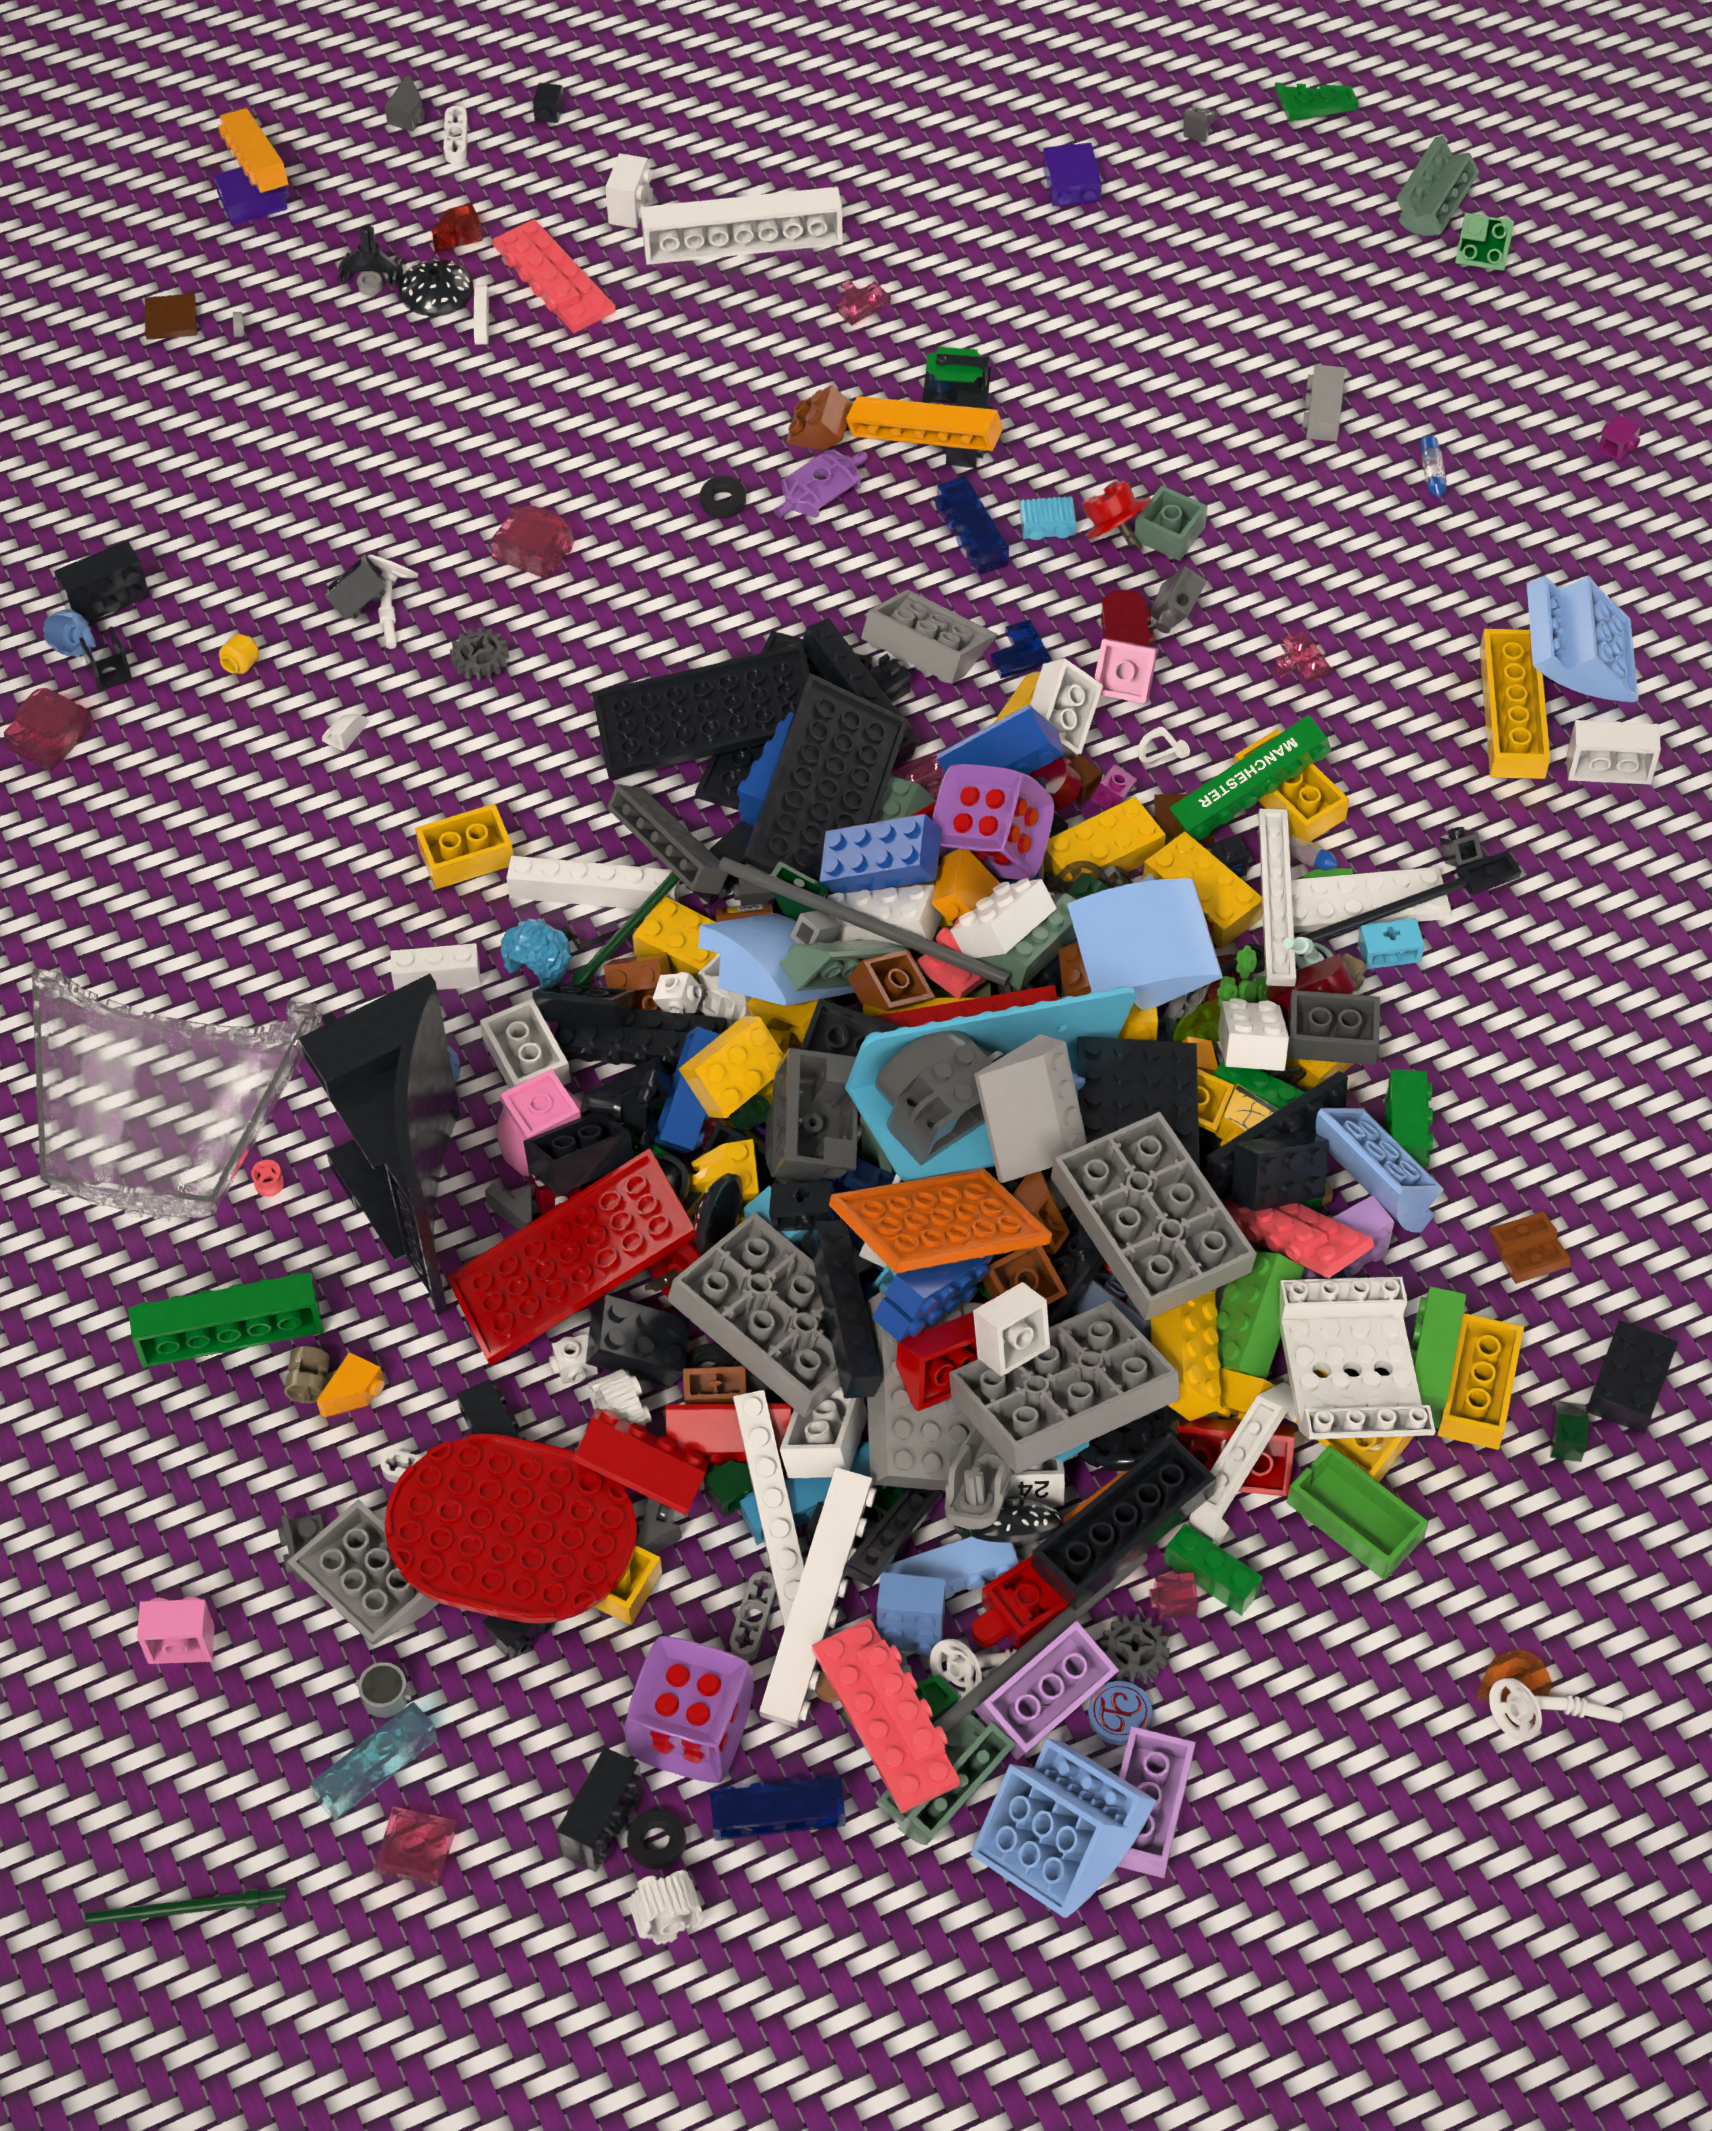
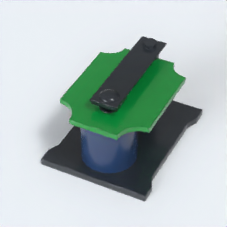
M939 347L936 352L929 353L927 355L922 403H956L958 391L988 394L991 367H988L989 357L981 356L978 353V349Z

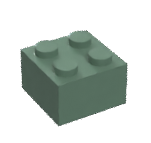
M1161 485L1151 498V502L1136 518L1134 535L1139 543L1180 561L1204 530L1208 506Z

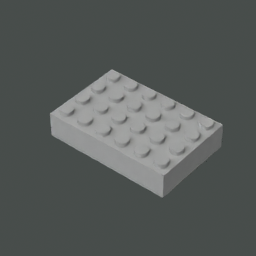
M1160 1112L1054 1158L1051 1179L1144 1321L1251 1273L1256 1252Z
M752 1213L673 1279L667 1300L804 1418L841 1386L813 1260L757 1213Z
M880 1292L865 1301L882 1374L875 1396L867 1397L870 1477L872 1478V1485L946 1491L945 1486L948 1483L951 1465L958 1456L959 1448L974 1425L951 1398L921 1411L914 1409L896 1368L897 1340L872 1319L881 1300L887 1296L885 1293ZM961 1302L951 1314L944 1313L934 1325L927 1324L922 1331L971 1313L983 1304Z
M1111 1301L1049 1327L1050 1349L1002 1377L979 1359L949 1372L951 1400L1015 1474H1019L1179 1400L1178 1371Z

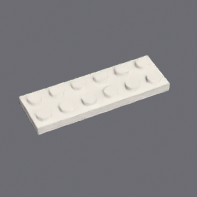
M1439 867L1291 880L1294 933L1315 931L1444 884ZM1444 895L1373 922L1383 923L1397 919L1414 918L1417 919V922L1450 919L1452 911L1448 897Z

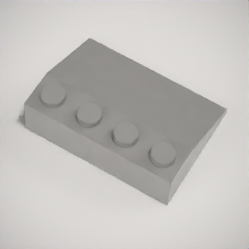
M907 589L869 610L861 638L869 642L872 647L883 649L891 653L894 658L905 660L915 665L916 669L929 672L937 676L940 681L952 684L967 674L996 639L997 633Z
M1040 1034L974 1074L999 1182L1004 1183L1053 1167L1054 1158L1087 1144L1066 1041Z
M359 1499L287 1561L292 1569L372 1645L424 1617L438 1604V1602L419 1593L402 1577L388 1549L385 1523Z

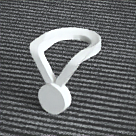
M1158 727L1148 732L1138 746V757L1147 764H1153L1174 752L1181 759L1190 754L1188 744L1183 740L1176 742L1163 727ZM1159 736H1164L1173 747L1151 758H1147L1145 754L1149 741Z

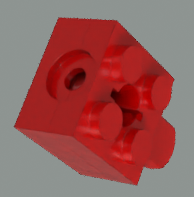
M1032 1555L982 1587L981 1604L987 1611L972 1622V1638L980 1647L989 1648L1005 1637H1008L1016 1649L1019 1650L1069 1606L1031 1567Z

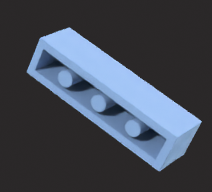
M971 1536L891 1563L886 1567L887 1573L944 1578L946 1579V1600L951 1598L956 1592L965 1589L975 1590L982 1587L986 1582L995 1580L1019 1563L1012 1542H989Z

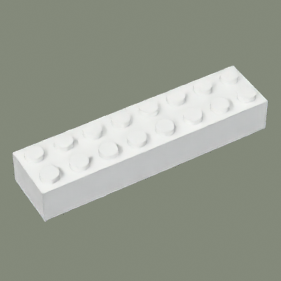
M838 187L640 207L646 265L842 244V206Z

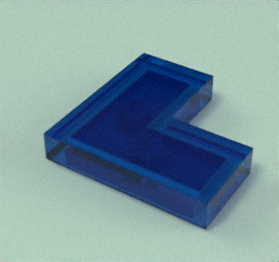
M1030 619L1006 626L1005 633L1012 647L991 653V661L1000 679L1032 670L1051 662V657Z

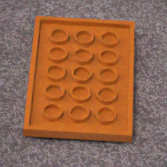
M984 1168L832 1194L829 1206L894 1273H905L921 1268H931L942 1264L957 1263L968 1259L1050 1244L1052 1233Z

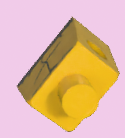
M1237 1084L1215 1132L1216 1136L1222 1139L1220 1147L1275 1113L1278 1109Z

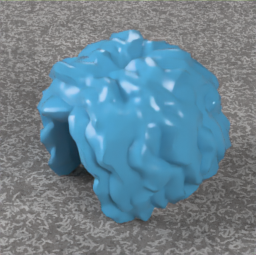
M542 919L521 921L518 923V926L508 929L501 939V954L503 960H505L504 968H507L511 974L517 972L523 964H526L527 968L533 970L534 974L538 976L540 981L539 988L559 982L566 973L569 960L572 959L570 947L567 943L568 939L563 931L554 929Z

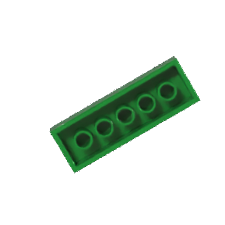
M311 1272L293 1273L287 1277L277 1279L266 1278L256 1283L246 1285L235 1284L225 1289L215 1291L204 1290L194 1295L184 1297L173 1296L163 1301L153 1303L142 1302L137 1306L128 1307L132 1341L142 1368L324 1333L319 1301Z

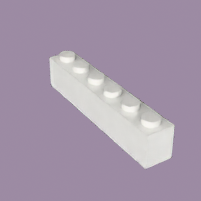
M511 856L507 874L509 898L638 909L672 871L670 869ZM679 881L665 895L678 902L680 892Z

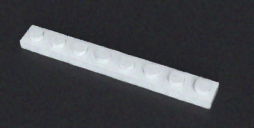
M1259 809L1266 985L1295 986V952L1283 946L1285 938H1294L1287 809Z
M761 1390L733 1396V1401L785 1630L804 1565L765 1392Z

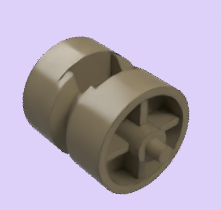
M302 1346L294 1348L290 1353L289 1373L286 1376L284 1394L291 1400L303 1404L316 1403V1400L326 1387L325 1377L328 1375L329 1354L315 1347Z

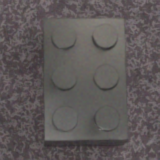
M1292 990L1288 1009L1289 1042L1287 1058L1375 1065L1379 1049L1380 997Z

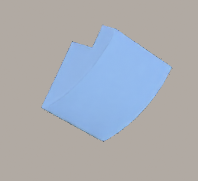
M1546 575L1528 583L1527 595L1533 666L1546 677L1573 691L1606 700L1638 701L1631 619L1588 576L1562 589H1559Z
M1160 879L1137 882L1103 890L1067 904L1092 992L1114 990L1120 986L1132 987L1136 992L1134 1003L1141 1010L1153 1009L1223 978L1196 886L1192 879Z
M770 913L700 925L698 948L720 953L718 988L783 1006L855 993L852 987L795 990L780 963L789 954L788 950L798 944L790 937L797 922L791 918Z
M1321 1108L1318 1111L1316 1135L1329 1140L1328 1152L1371 1196L1373 1195L1382 1207L1405 1230L1421 1233L1435 1216L1429 1209L1430 1205L1444 1189L1364 1109Z
M1047 1738L1034 1768L1009 1765L970 1855L1062 1917H1068L1097 1891L1119 1865L1146 1823L1156 1800L1063 1741Z

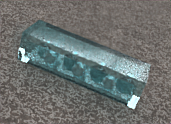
M412 1702L309 1783L315 1800L335 1822L437 1741L438 1738L434 1724L415 1702Z

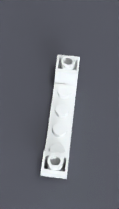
M1284 1382L1257 1395L1210 1471L1216 1477L1214 1495L1190 1514L1188 1526L1217 1546L1220 1545L1230 1528L1222 1519V1516L1283 1418L1294 1423L1297 1420L1291 1386Z

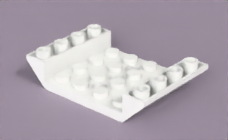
M1402 1277L1280 1280V1332L1298 1428L1308 1439L1435 1435L1430 1405H1422L1405 1328L1403 1315L1407 1305V1297ZM1384 1368L1390 1375L1381 1376L1374 1369ZM1354 1369L1359 1373V1376L1351 1377L1344 1370ZM1323 1370L1328 1374V1377L1320 1378L1313 1371Z

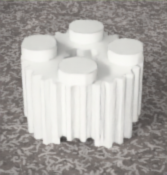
M621 1369L588 1383L589 1389H592L595 1395L590 1396L594 1411L596 1407L602 1410L609 1409L617 1413L620 1419L630 1424L633 1422L638 1423L644 1427L646 1423L651 1422V1415L645 1404L641 1405L637 1396L642 1393L640 1384L635 1376L631 1377L628 1370L624 1371Z
M684 1870L676 1871L664 1879L660 1878L659 1880L655 1876L645 1877L637 1883L639 1890H636L635 1893L631 1894L632 1897H629L628 1903L639 1937L644 1939L647 1937L649 1939L653 1938L656 1945L660 1943L666 1944L667 1942L671 1943L678 1938L677 1933L679 1931H684L690 1925L694 1930L704 1922V1916L693 1882Z

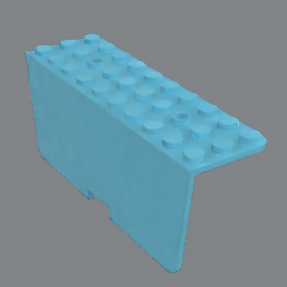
M1120 986L1114 990L1104 992L1093 991L1087 995L1077 997L1066 996L1056 1001H1039L1033 1005L1023 1007L1012 1006L997 1012L985 1011L970 1017L958 1016L943 1022L931 1021L911 1028L905 1026L884 1033L873 1032L867 1035L861 1044L845 1089L898 1177L903 1181L995 1166L985 1123L920 1166L890 1133L887 1127V1121L893 1107L875 1087L876 1078L884 1065L899 1050L918 1037L947 1030L962 1031L969 1035L976 1043V1046L985 1048L991 1054L1000 1050L1004 1055L1042 1034L1066 1041L1071 1069L1077 1075L1078 1037L1117 1039L1136 1000L1135 989Z

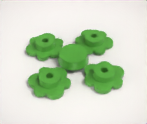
M1248 945L1244 946L1243 950H1239L1237 954L1238 964L1236 970L1240 973V977L1244 979L1238 988L1233 977L1224 976L1221 979L1220 987L1217 990L1220 1008L1222 1001H1229L1237 997L1247 1001V1003H1259L1260 1001L1267 1000L1266 991L1269 986L1266 985L1265 976L1255 977L1253 982L1247 980L1257 964L1256 952L1251 950V947Z

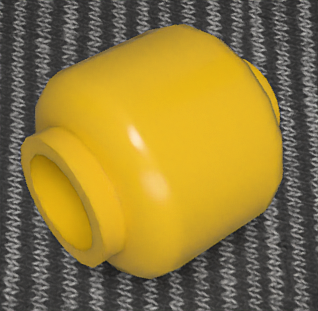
M234 634L219 650L220 663L229 673L244 674L259 658V650L255 640L250 636Z

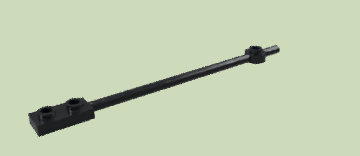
M1507 850L1460 867L1457 873L1458 879L1298 937L1309 938L1315 943L1466 888L1470 895L1480 893L1520 878L1522 871ZM1248 944L1251 950L1256 952L1257 959L1256 967L1251 974L1261 973L1265 970L1264 947L1259 944ZM1237 959L1219 965L1222 976L1237 971Z

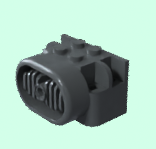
M947 1030L918 1037L899 1050L884 1065L875 1081L876 1089L893 1107L887 1121L890 1133L920 1166L985 1123L974 1074L1005 1055L1000 1050L991 1054L985 1048L976 1046V1043L969 1035L962 1031Z
M788 1048L775 1071L773 1102L768 1109L766 1119L765 1158L772 1178H776L780 1183H805L818 1181L821 1178L839 1179L848 1170H856L857 1142H859L861 1137V1124H857V1116L860 1112L845 1089L856 1057Z

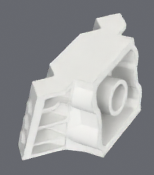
M718 953L698 973L703 991L697 1010L706 1016L727 1018L730 1027L743 1016H751L745 1004L753 997L718 988L720 953Z

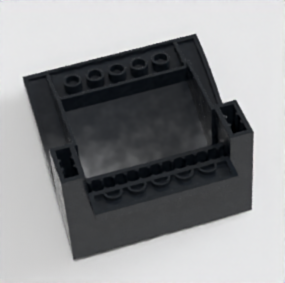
M429 973L336 1019L332 1012L321 1017L323 1026L299 1037L298 1041L303 1058L354 1138L326 1153L330 1169L357 1211L363 1210L393 1260L396 1262L406 1256L430 1294L438 1316L448 1309L435 1252V1206L444 1156L454 1126L459 1118L460 1110L450 1056L447 1051L448 1045L437 986Z

